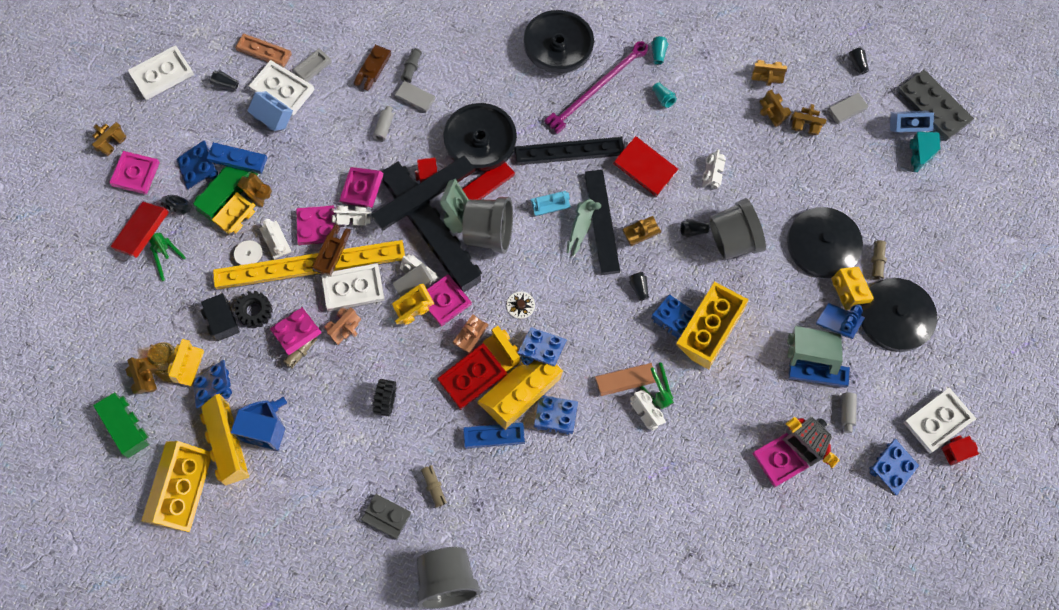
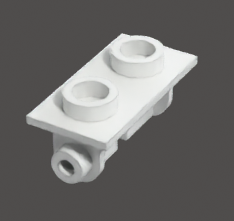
M719 149L709 154L706 159V170L702 177L703 188L711 185L712 189H718L721 186L722 174L717 171L723 172L726 159L723 154H719Z
M338 205L336 209L332 208V211L336 213V215H332V223L349 225L350 218H353V225L366 226L370 224V216H367V214H372V212L367 210V207L355 206V209H348V206Z
M270 219L264 220L263 227L259 229L274 260L292 252L277 220L274 222L270 221Z
M414 255L403 256L400 269L407 274L422 264V262ZM426 266L433 278L432 281L425 285L426 289H428L432 282L435 283L438 277L436 276L437 273Z
M644 390L634 393V396L630 398V404L637 414L645 412L641 420L647 429L654 431L659 425L666 423L662 412L655 407L648 393Z

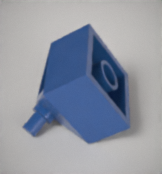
M283 396L276 401L272 400L270 402L267 400L259 401L240 408L231 434L240 442L278 451L286 428L276 412L279 411L278 408L287 404L285 397Z

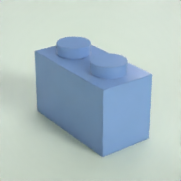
M266 91L255 92L248 108V112L253 115L254 119L262 121L272 131L286 129L293 112L291 108Z
M910 111L891 112L890 114L891 131H933V112Z

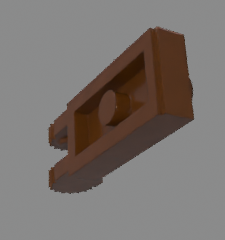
M375 44L357 74L354 85L359 87L363 79L367 78L364 90L369 91L388 62L391 50Z
M337 224L333 226L314 262L313 271L329 277L332 276L350 236V229L345 228L341 238L338 239L336 237L340 226Z

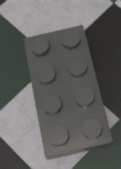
M925 69L897 90L916 111L934 113L933 128L946 141L974 120Z

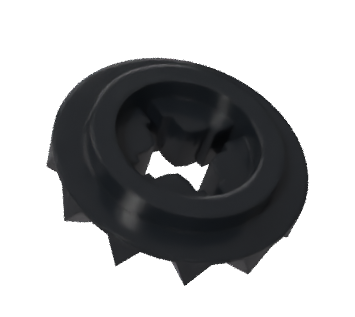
M167 195L161 198V205L171 212L186 214L191 211V203L183 197Z

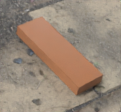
M244 33L235 46L239 52L266 62L271 60L283 68L292 55L290 50Z
M652 363L596 376L595 381L600 395L604 396L656 383L651 372Z

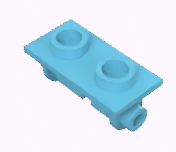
M566 191L530 199L535 216L571 208L569 203L570 196Z

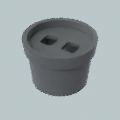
M498 197L496 200H468L464 209L462 223L465 245L492 249L493 252L505 254L510 245L513 228V205L511 198Z
M747 198L736 202L735 206L709 217L710 229L723 259H729L750 252L755 254L766 250V241L761 223L753 205Z
M447 547L436 549L417 558L419 581L417 601L419 608L439 609L471 601L481 594L478 581L474 579L465 548Z

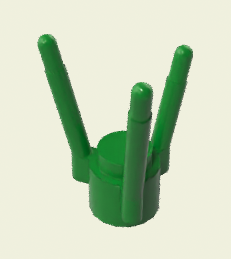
M155 233L149 240L151 244L150 250L153 253L161 281H165L157 252H162L165 259H169L166 252L169 246L183 260L186 257L171 243L169 238H165L162 233Z
M659 362L665 390L653 367H651V372L660 392L656 393V398H654L644 386H640V389L651 396L655 407L658 406L662 410L674 404L672 400L674 398L669 388L663 363Z

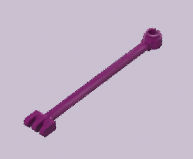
M644 41L636 42L632 52L559 116L552 113L544 122L547 125L552 122L549 126L551 129L558 125L554 132L560 133L566 127L563 121L635 58L645 56L648 45L645 44L643 48Z

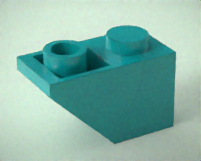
M917 132L910 140V149H912L911 165L914 167V172L918 173L941 149L939 133Z

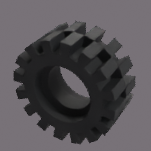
M248 291L246 296L243 293L241 295L243 298H238V304L235 303V313L241 323L249 328L251 326L257 328V325L262 327L263 322L267 324L269 322L268 318L271 319V312H273L268 298L261 292L259 294L258 291H254V293ZM253 303L259 304L261 310L257 315L250 316L247 314L249 305Z
M378 380L374 395L373 414L391 416L396 397V381Z

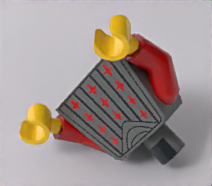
M793 417L785 423L792 431L784 437L783 441L810 466L822 460L833 468L840 461L835 454L831 453L830 441L832 436L825 429L827 423L824 419L818 418L815 420L813 417L805 420Z

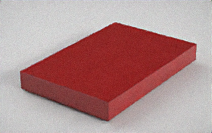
M637 136L632 139L613 163L655 197L659 195L678 171L676 166Z
M142 201L110 247L115 251L137 258L169 211L163 207Z
M482 343L437 379L462 410L507 375V372L486 345Z

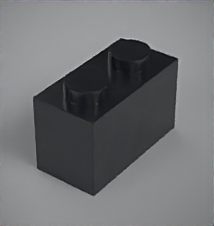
M224 293L201 301L203 308L200 311L204 320H208L209 325L206 327L211 337L214 336L217 341L240 333Z

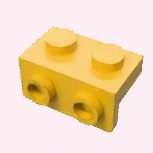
M236 192L211 221L228 235L232 232L236 234L243 226L241 224L243 219L246 218L248 220L255 213L253 208L256 205L254 203L251 204Z
M859 267L839 269L831 278L845 310H850L856 304L870 303L874 299Z
M419 284L392 303L399 317L395 320L396 324L408 325L414 322V317L427 313L429 307L434 304L424 284Z
M496 326L492 329V336L485 339L483 343L507 372L520 364L519 349L516 345H511L509 342L510 337L506 330H501L499 326Z
M184 339L181 340L180 344H177L174 351L175 360L173 363H170L167 371L172 382L190 387L193 385L204 354L203 349L193 347L190 341Z

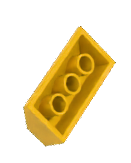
M714 281L676 345L692 361L709 370L746 309L749 299Z
M533 360L529 365H524L521 362L477 403L506 430L561 379L563 370L557 364L554 367L537 360Z
M220 393L216 394L201 406L203 413L200 414L203 425L206 424L207 432H205V437L212 446L210 456L217 465L215 470L216 478L223 484L229 485L249 478L240 441L231 434L234 419L230 405Z
M166 441L143 513L142 522L190 532L211 461L210 451L179 441Z

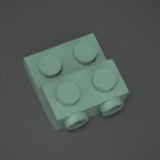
M456 179L448 182L440 200L442 209L446 211L443 220L453 234L462 232L464 209L469 200Z

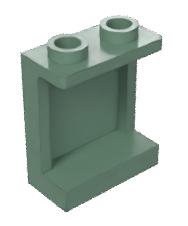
M795 326L787 339V344L790 345L787 353V358H790V366H795L798 359L829 365V374L837 375L843 362L841 334Z

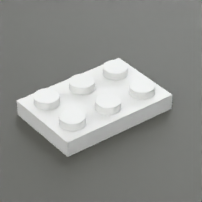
M176 45L128 70L146 100L194 75Z
M271 60L249 85L250 90L253 92L266 91L293 110L292 115L298 111L315 90L313 85Z
M378 263L333 271L331 277L321 274L327 311L385 301Z
M949 387L903 423L930 454L976 418Z

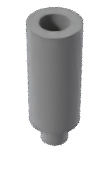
M386 106L385 110H382L373 134V138L377 141L383 142L386 140L394 116L391 106Z
M850 392L842 394L841 425L844 426L845 433H852L853 426H856L857 394Z

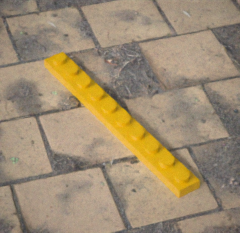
M403 240L344 249L334 271L376 263L383 264L401 261L403 256H405ZM319 253L213 269L214 285L216 290L319 274L312 269Z

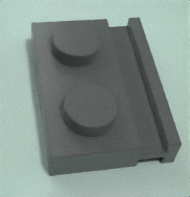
M375 493L361 521L398 539L412 513Z

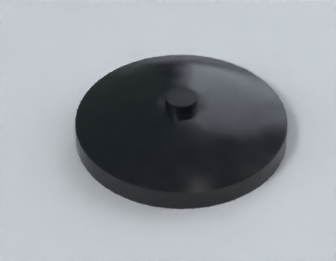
M565 10L546 11L534 17L525 29L524 49L528 58L536 66L548 72L567 73L582 67L589 60L593 52V31L589 24L575 13Z
M473 103L463 106L450 116L444 128V145L448 155L453 161L465 155L475 168V171H488L501 166L511 157L516 147L517 132L513 120L504 110L492 104Z
M816 207L804 211L794 220L788 231L787 247L791 258L803 271L819 278H832L839 269L852 268L857 264L863 251V239L856 223L845 213L833 208Z
M887 278L878 281L869 288L874 299L870 303L860 304L863 310L861 316L865 317L861 325L873 342L887 350L907 352L919 348L931 338L937 325V311L932 298L922 287L906 279Z

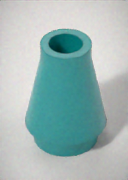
M654 37L651 42L654 64L664 63L669 44L665 37Z
M660 82L653 85L652 90L661 106L669 108L675 104L677 98L674 92L663 86Z

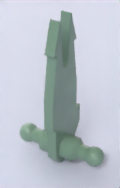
M587 199L577 204V216L573 223L570 239L567 241L566 253L570 252L575 239L576 242L571 256H574L580 249L579 246L591 224L592 214L595 209L599 210L601 208L600 203Z

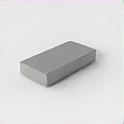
M319 48L296 66L293 72L296 76L308 82L332 63V61Z
M406 81L402 83L395 94L396 98L427 113L435 101L434 95Z
M858 92L829 107L828 112L836 123L840 124L866 110L869 106Z
M424 263L395 281L393 285L400 297H402L419 284L426 285L433 278Z

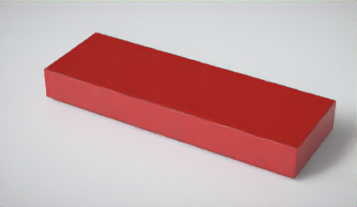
M505 162L495 169L488 170L462 190L469 200H481L515 176V172Z

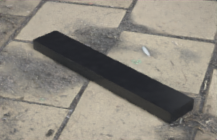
M622 137L516 146V165L619 156L624 150Z
M463 155L377 210L371 216L380 229L384 231L443 193L450 180L456 179L457 182H460L474 173L475 168L466 156Z
M603 169L585 171L588 199L601 204V208L599 210L595 209L592 214L601 275L620 273Z

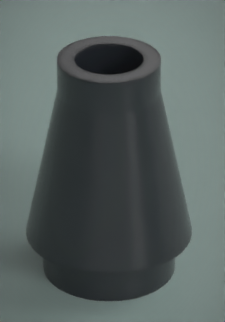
M858 47L850 51L848 59L859 75L869 72L865 50L862 47Z
M214 70L210 84L217 88L236 91L239 81L221 70Z
M686 219L680 225L681 235L688 238L709 233V223Z
M644 272L630 275L629 283L638 300L649 299L647 276L644 275Z

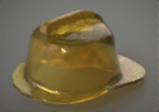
M165 342L155 345L151 344L145 358H147L149 365L156 366L157 371L155 374L160 379L172 382L167 371L170 363H173L175 360V347Z

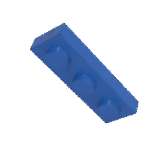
M214 142L207 156L208 162L262 174L268 159L265 154Z
M798 359L795 366H790L789 363L788 379L847 388L849 386L850 367L841 366L838 374L835 375L829 374V365Z
M512 423L506 430L500 424L464 427L465 449L525 444L523 423Z

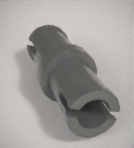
M418 48L411 49L409 58L404 63L405 68L400 77L403 82L411 83L414 72L418 69V62L422 55V51Z

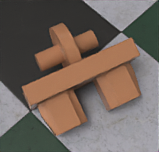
M351 307L349 309L341 308L337 314L339 320L336 323L328 322L324 327L327 334L337 345L349 335L353 337L358 335L355 328L359 325L358 323L361 321V318Z
M472 314L453 341V344L470 353L489 324Z

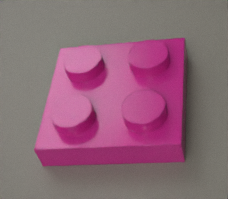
M123 151L110 184L113 187L147 195L160 162L155 158Z
M350 167L339 201L343 204L373 208L384 173L380 170Z
M334 205L296 208L298 245L324 243L327 235L330 234L333 226L336 224L332 223V215H335V212L332 211V208L335 209Z
M449 274L427 289L434 302L429 307V312L441 327L472 305L470 299Z
M303 307L270 328L288 355L321 334L320 329Z
M788 433L752 453L774 488L809 468L807 462L783 441Z

